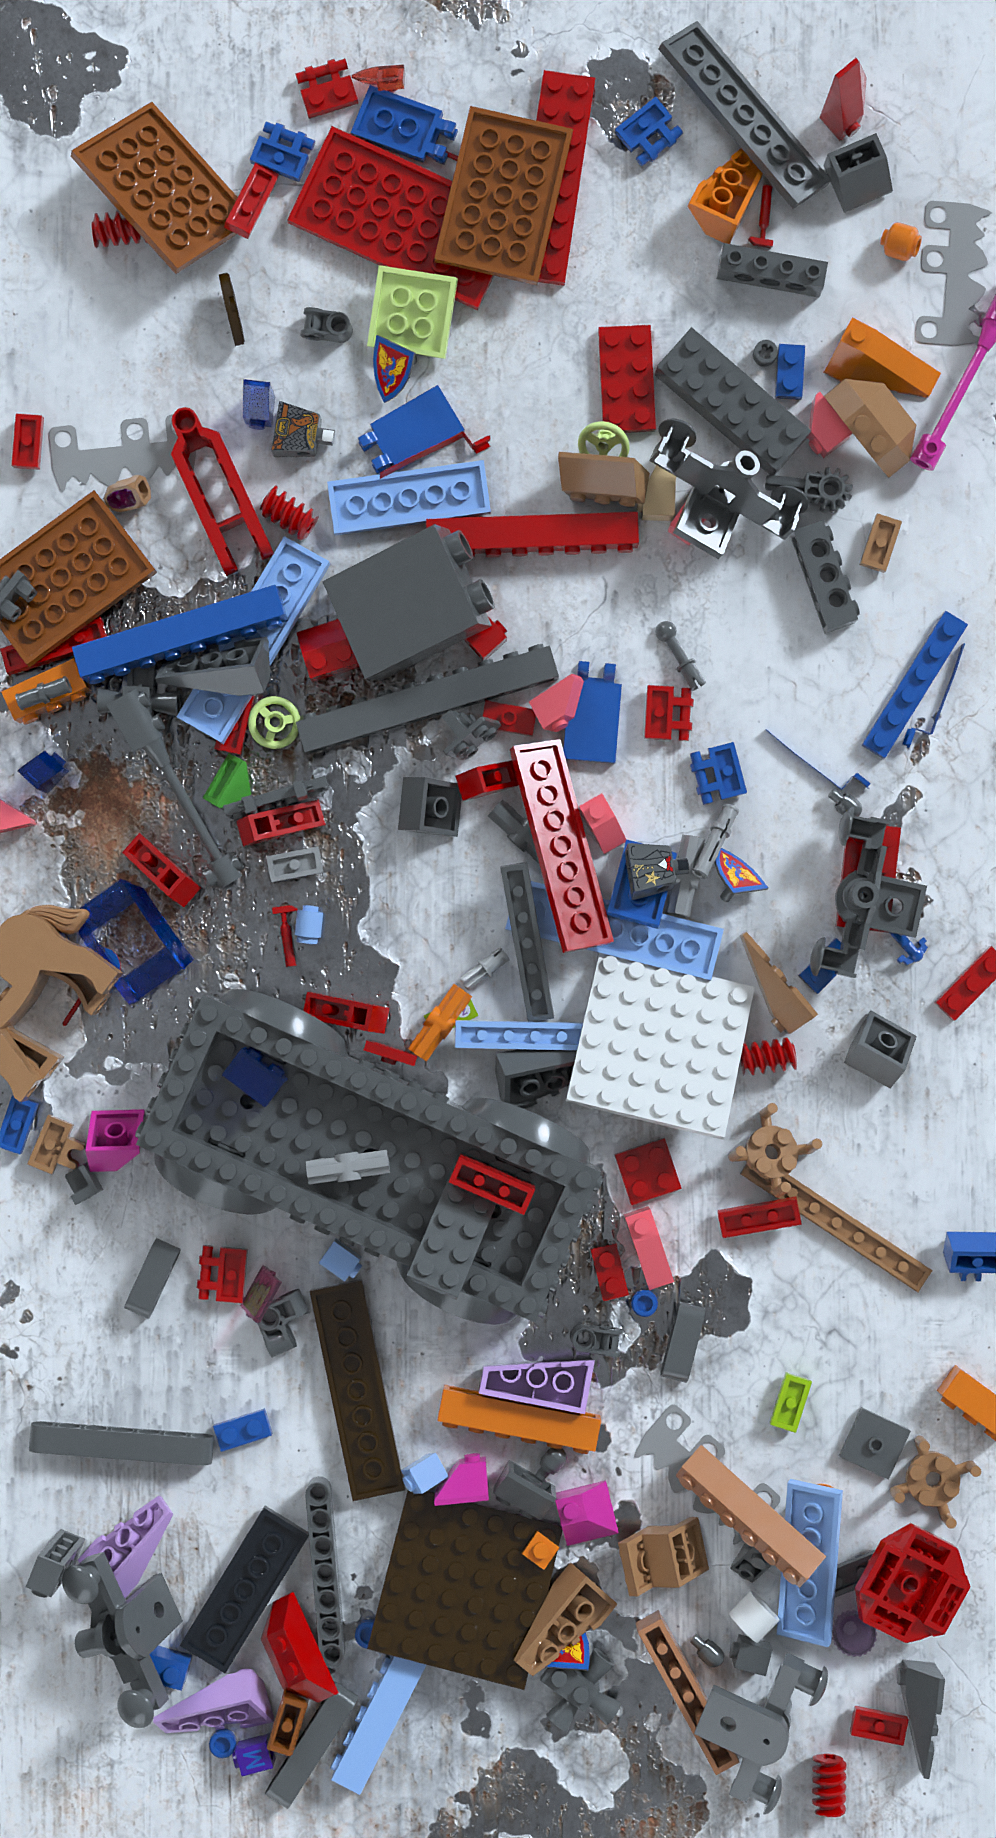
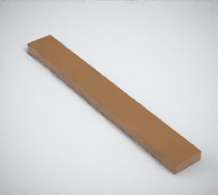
M746 1164L740 1174L774 1196L771 1180L760 1177L759 1174L751 1170ZM789 1174L781 1178L782 1183L788 1182L791 1185V1190L783 1196L775 1198L784 1199L796 1196L799 1212L802 1216L916 1292L920 1291L933 1270Z

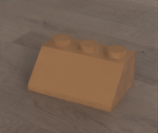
M559 452L558 462L561 488L570 497V500L585 502V499H594L596 503L605 505L610 504V501H616L620 505L634 507L635 503H645L650 473L635 458Z

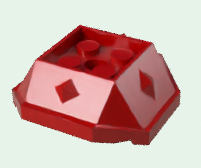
M912 1523L881 1539L855 1586L859 1619L904 1643L922 1640L929 1636L945 1635L971 1587L965 1574L958 1548L952 1543Z

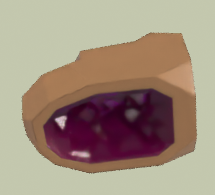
M134 475L109 486L103 499L111 510L118 512L129 511L145 506L151 499V489L146 477Z

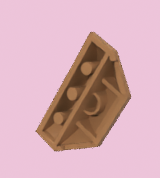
M844 379L824 395L832 408L888 478L910 461L917 425L884 383Z

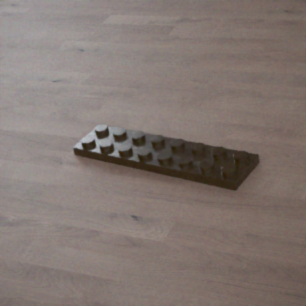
M359 1279L312 1289L309 1292L352 1501L405 1491L363 1280Z

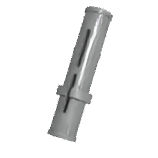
M731 804L723 805L717 821L712 823L710 827L711 833L692 869V873L698 878H708L725 839L731 835L730 828L739 813V810Z

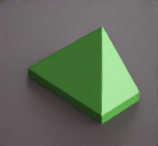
M228 753L203 796V799L219 808H222L223 805L240 801L242 797L251 795L247 763Z

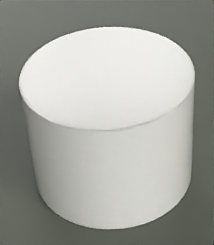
M751 1590L729 1612L734 1622L756 1643L780 1621L773 1610Z

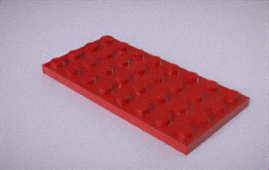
M331 126L287 219L288 224L380 266L456 277L458 281L455 301L477 311L494 277L493 275L435 262L434 258L452 186L451 180Z

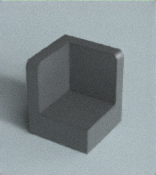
M88 1162L65 1175L74 1193L70 1197L75 1205L103 1190L94 1172H90Z

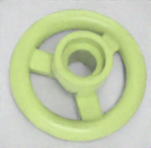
M599 421L587 425L581 431L578 438L580 453L590 454L586 448L587 440L596 446L599 455L608 456V452L615 445L621 443L622 450L618 457H628L630 449L629 440L624 431L618 426L609 422ZM595 430H599V431L597 432V435H595V434H593V433H591V432H593V431H595Z
M271 696L261 699L253 706L248 718V727L251 736L257 743L266 748L280 749L288 746L296 739L299 734L296 722L301 719L298 710L289 700L278 696ZM271 704L281 705L291 715L284 716L279 711L270 712L265 706ZM258 713L265 718L264 724L268 730L266 739L260 735L256 727ZM275 717L279 720L280 724L278 727L270 725L271 718ZM293 723L292 730L286 738L273 741L277 732L283 730L286 724Z

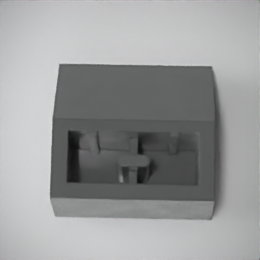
M877 133L827 154L823 166L831 179L830 182L844 213L892 193L893 188L888 160Z

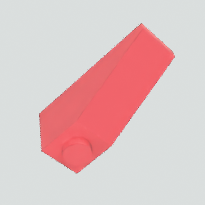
M649 1206L623 1214L648 1289L652 1290L673 1283L674 1279Z

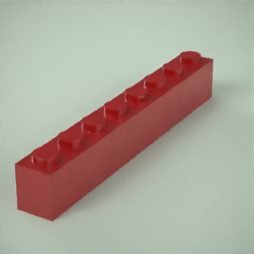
M638 512L426 519V528L435 524L449 529L451 533L460 530L471 547L473 558L475 554H486V557L490 558L500 557L501 553H512V556L522 557L527 556L528 552H538V555L549 556L553 555L554 551H565L567 555L580 554V550H591L592 554H603L607 552V549H617L618 553L633 552V548H638L639 545Z

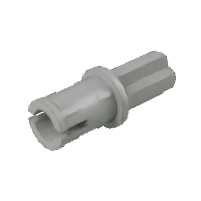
M499 947L482 961L478 960L479 964L463 975L460 981L469 990L487 976L492 977V973L510 959L504 950L502 951V948Z

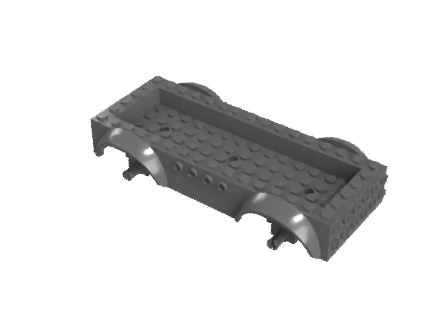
M245 989L229 990L221 998L213 995H202V998H196L191 1009V1013L194 1014L191 1022L185 1023L179 1036L183 1039L181 1045L173 1049L168 1061L172 1065L167 1073L164 1072L157 1085V1087L161 1088L156 1098L152 1097L146 1109V1112L150 1114L145 1122L140 1123L135 1137L138 1138L136 1145L154 1153L155 1165L167 1182L196 1201L232 1213L255 1215L279 1208L290 1213L289 1218L296 1222L304 1224L305 1221H308L315 1225V1230L323 1234L329 1235L332 1232L339 1235V1240L345 1244L354 1246L357 1243L364 1246V1251L372 1256L379 1257L382 1254L397 1261L401 1277L413 1291L434 1306L462 1319L497 1325L511 1322L518 1316L534 1323L538 1316L543 1318L549 1304L546 1297L549 1291L554 1293L560 1278L557 1272L560 1266L565 1268L571 1254L568 1247L571 1242L576 1243L582 1229L579 1222L582 1217L587 1218L593 1204L590 1197L593 1192L598 1193L604 1179L601 1176L599 1167L590 1163V1151L582 1140L558 1124L515 1105L489 1098H471L461 1106L449 1101V1097L436 1091L431 1093L425 1090L424 1086L409 1080L407 1082L400 1079V1075L386 1069L384 1071L374 1067L375 1064L362 1058L357 1060L350 1057L347 1053L346 1041L334 1029L316 1017L279 999ZM246 1093L252 1094L256 1100L254 1107L251 1109H245L240 1103L242 1095ZM367 1148H373L376 1151L387 1150L390 1173L366 1176L360 1180L347 1182L331 1181L310 1185L308 1183L306 1161L333 1158L334 1155L358 1152L361 1154ZM460 1153L535 1185V1191L524 1215L500 1205L501 1214L497 1218L490 1219L459 1296L455 1300L406 1279V1276L446 1182L452 1174Z

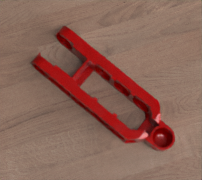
M187 407L179 408L174 412L171 420L178 436L171 456L226 576L239 570L222 533L243 523H246L262 560L273 556L272 547L220 433L202 427L198 416L192 409ZM205 446L213 449L241 512L218 523L188 459L190 453Z

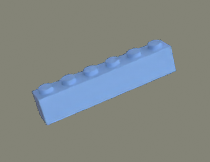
M392 1656L391 1659L385 1658L379 1671L382 1676L378 1683L375 1681L372 1683L367 1697L370 1698L367 1706L361 1705L355 1717V1721L358 1723L354 1731L349 1729L342 1745L346 1746L342 1755L337 1753L331 1764L330 1769L333 1770L332 1781L359 1795L361 1794L426 1664Z

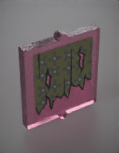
M262 1265L244 1297L243 1303L240 1305L246 1312V1316L252 1318L258 1324L282 1283L275 1276L276 1272Z

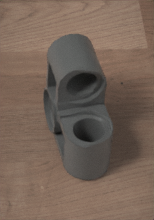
M300 1289L292 1290L273 1301L265 1303L257 1314L256 1321L271 1357L297 1347L295 1337L288 1323L293 1319L310 1313ZM272 1311L277 1319L271 1323L266 1322L262 1317V1313Z

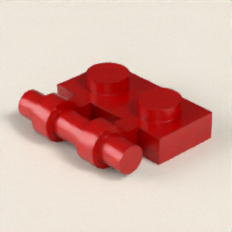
M345 58L338 61L331 59L325 65L315 68L308 66L304 68L305 71L295 73L298 84L308 81L310 86L300 90L309 119L359 104L351 76L348 75L340 78L339 75L340 71L348 69ZM331 75L332 81L317 84V78Z
M647 685L644 739L671 740L672 730H678L679 741H689V732L692 731L693 725L690 722L691 708L694 707V699L691 698L692 691L690 688H681V697H674V686ZM673 706L680 707V721H672Z
M203 1245L202 1255L199 1256L198 1263L201 1265L200 1279H197L196 1286L199 1289L198 1299L208 1300L209 1290H216V1301L243 1303L248 1249L221 1247L220 1256L214 1257L212 1256L213 1246ZM212 1266H219L217 1281L210 1280Z

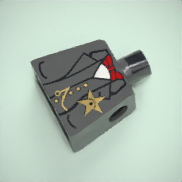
M628 843L624 854L632 900L673 889L676 883V875L689 874L688 859H673L671 847L668 845Z

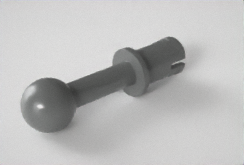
M663 621L656 627V636L660 641L668 644L679 663L676 669L677 672L682 673L690 690L695 691L699 689L695 680L701 687L706 681L695 665L696 660L694 658L688 659L676 639L677 630L672 622Z

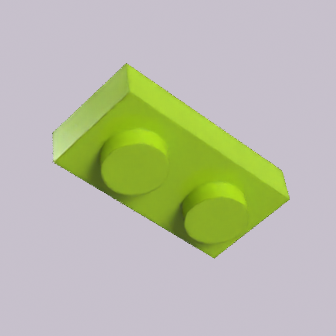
M785 1372L769 1422L770 1425L794 1433L797 1432L812 1384L811 1380Z

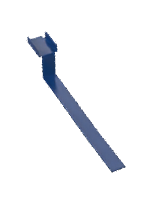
M965 643L961 645L952 676L930 733L918 728H908L903 741V745L907 746V748H910L916 730L928 735L933 734L954 679Z
M859 773L852 776L869 789L868 786L871 783Z

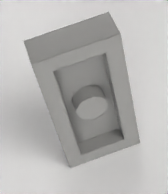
M319 847L266 856L271 883L324 873Z

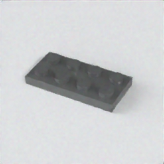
M448 1178L406 1279L457 1300L497 1203L449 1183Z

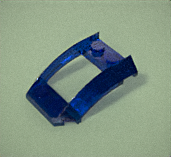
M120 878L77 908L86 909L90 912L89 918L79 930V935L88 948L93 949L118 968L93 931L134 902L136 903L165 947L126 975L122 974L114 984L126 1002L131 1005L140 1001L141 997L181 969L184 970L194 958L162 916L145 888Z

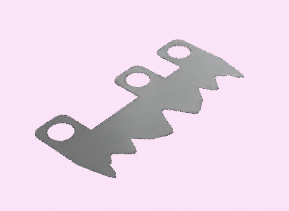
M929 201L927 203L926 225L931 228L951 230L949 246L926 245L923 248L922 269L927 272L947 273L944 317H919L916 328L917 341L955 346L978 342L979 337L973 335L972 331L968 329V325L978 319V315L970 311L969 308L979 302L986 288L972 280L968 274L988 265L983 250L974 241L985 236V233L978 228L976 222L980 221L982 217L989 216L992 213L989 210L968 203ZM941 206L946 210L947 218L945 221L936 223L931 219L930 212L934 207ZM934 250L941 252L944 258L943 263L938 267L930 266L927 262L929 252ZM930 321L937 325L938 333L935 337L926 338L923 336L921 327L925 322Z
M172 415L167 416L165 420L167 441L150 443L148 422L144 418L123 420L121 423L123 446L78 450L75 427L67 425L51 428L49 439L52 468L60 490L62 492L65 490L66 482L72 476L86 484L90 474H93L101 483L111 486L118 481L123 467H127L132 476L141 475L146 477V480L153 476L159 466L164 474L169 476L176 466L171 452L178 439V436L171 429ZM138 423L142 426L143 435L140 439L132 440L127 436L126 431L130 424ZM67 431L70 433L72 441L69 446L59 447L56 444L55 436L58 432ZM196 451L190 453L188 458L193 470Z
M670 1405L645 1433L634 1458H639L643 1454H654L655 1469L658 1470L669 1466L668 1480L673 1492L678 1493L686 1488L681 1485L676 1474L700 1445L713 1443L717 1447L716 1458L718 1460L725 1454V1448L711 1435H705L689 1452L677 1439L690 1425L691 1419L677 1405ZM674 1412L679 1413L683 1418L682 1426L676 1430L670 1429L666 1424L667 1416ZM759 1484L754 1489V1492L756 1494L761 1491L769 1492L773 1498L770 1506L775 1509L780 1503V1496L767 1484ZM696 1495L693 1510L706 1514L716 1513L713 1509L705 1507ZM719 1518L720 1526L725 1525L721 1518ZM736 1530L733 1545L742 1541L741 1535Z

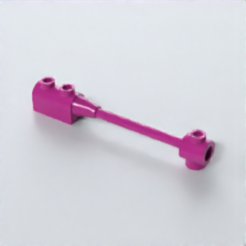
M996 294L980 323L983 327L977 349L932 435L923 434L910 457V460L915 465L925 470L933 471L946 448V444L941 438L986 353L996 343Z

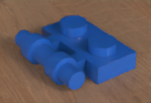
M654 97L615 128V134L630 153L638 147L643 151V153L636 157L640 166L645 165L648 161L653 162L658 158V153L663 149L672 147L677 142L676 139L683 134V131L678 125L669 130L666 125L672 121V116L657 97ZM658 132L661 138L651 145L648 139Z
M266 121L263 132L271 134L269 139L262 136L258 137L250 157V163L254 165L256 162L281 176L300 182L309 160L308 154L301 152V149L304 147L312 151L315 146V140L308 138L307 134L298 131V133L285 129V125L280 123L272 124ZM283 139L293 144L290 148L280 144L279 141Z
M734 742L708 748L710 759L702 761L700 751L690 753L692 761L690 767L691 771L695 772L698 783L696 790L697 794L701 795L703 805L713 802L711 795L713 791L718 790L720 800L747 793ZM712 767L716 782L708 784L705 769Z

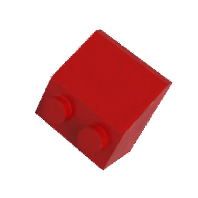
M339 619L296 632L312 683L360 668Z

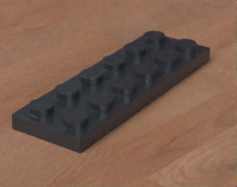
M265 1505L180 1646L221 1672L226 1673L309 1537V1532Z

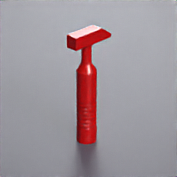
M771 185L762 186L759 216L760 238L751 236L748 238V241L753 246L770 249L773 247V240L765 239L770 221L773 189Z
M291 905L272 908V914L281 913L282 925L280 931L286 967L296 966L291 926L287 923L286 913L294 912L298 909Z

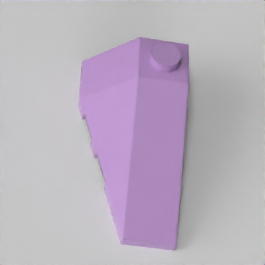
M157 1496L134 1512L133 1518L126 1523L120 1522L114 1526L115 1530L106 1537L103 1535L98 1537L78 1559L79 1563L87 1556L104 1552L122 1594L126 1598L139 1583L173 1516L172 1511L161 1496Z
M241 1669L237 1673L228 1674L153 1718V1723L165 1733L198 1731L200 1726L204 1725L220 1730L225 1729V1724L240 1723V1728H249L274 1722V1715L264 1681L252 1669Z

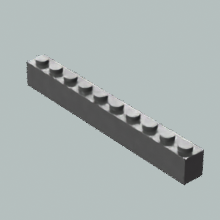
M537 644L529 647V652L520 655L518 651L503 655V660L493 662V659L484 660L477 663L478 667L468 670L467 666L453 670V675L443 677L442 674L434 675L427 678V683L417 685V682H411L401 686L402 690L392 693L391 689L381 691L376 694L377 698L367 700L366 697L352 700V705L344 708L341 705H335L326 708L327 713L316 716V712L302 715L301 720L297 721L296 725L306 755L439 716L447 713L449 710H459L485 702V700H492L558 680L559 674L550 646L544 647L543 644Z

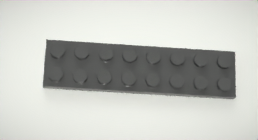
M698 21L661 43L658 50L792 209L830 183V177Z

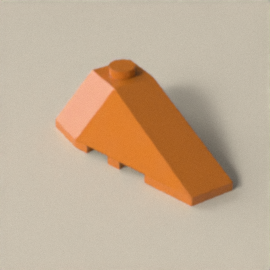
M742 148L734 153L730 160L722 167L719 166L707 180L704 179L698 184L688 204V208L705 235L727 244L731 243L763 176V173Z
M853 317L823 372L839 381L853 379L884 383L889 390L897 391V393L927 398L930 396L941 375L939 371L878 330Z

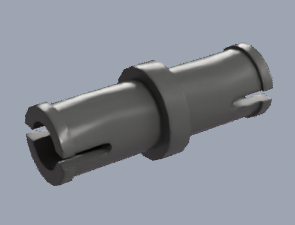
M63 676V678L46 684L41 682L37 684L36 688L16 694L15 698L19 708L25 710V708L42 702L47 704L55 697L71 693L72 688L68 678Z

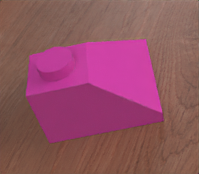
M144 1109L91 1111L85 1150L90 1172L118 1171L140 1153L141 1147L136 1145L138 1138L135 1137L140 1123L144 1122Z
M470 1453L464 1455L463 1459H459L448 1472L449 1477L441 1481L436 1487L434 1504L438 1506L489 1500L486 1456L480 1457L479 1453Z
M606 1480L556 1492L557 1498L555 1502L567 1546L619 1533Z

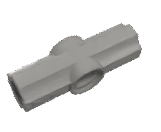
M682 835L677 859H688L689 874L676 875V883L673 889H671L667 913L690 917L694 892L697 890L700 878L692 873V869L704 847V838Z
M387 1150L361 1154L358 1152L334 1155L333 1158L306 1161L309 1185L331 1181H354L366 1176L390 1173Z

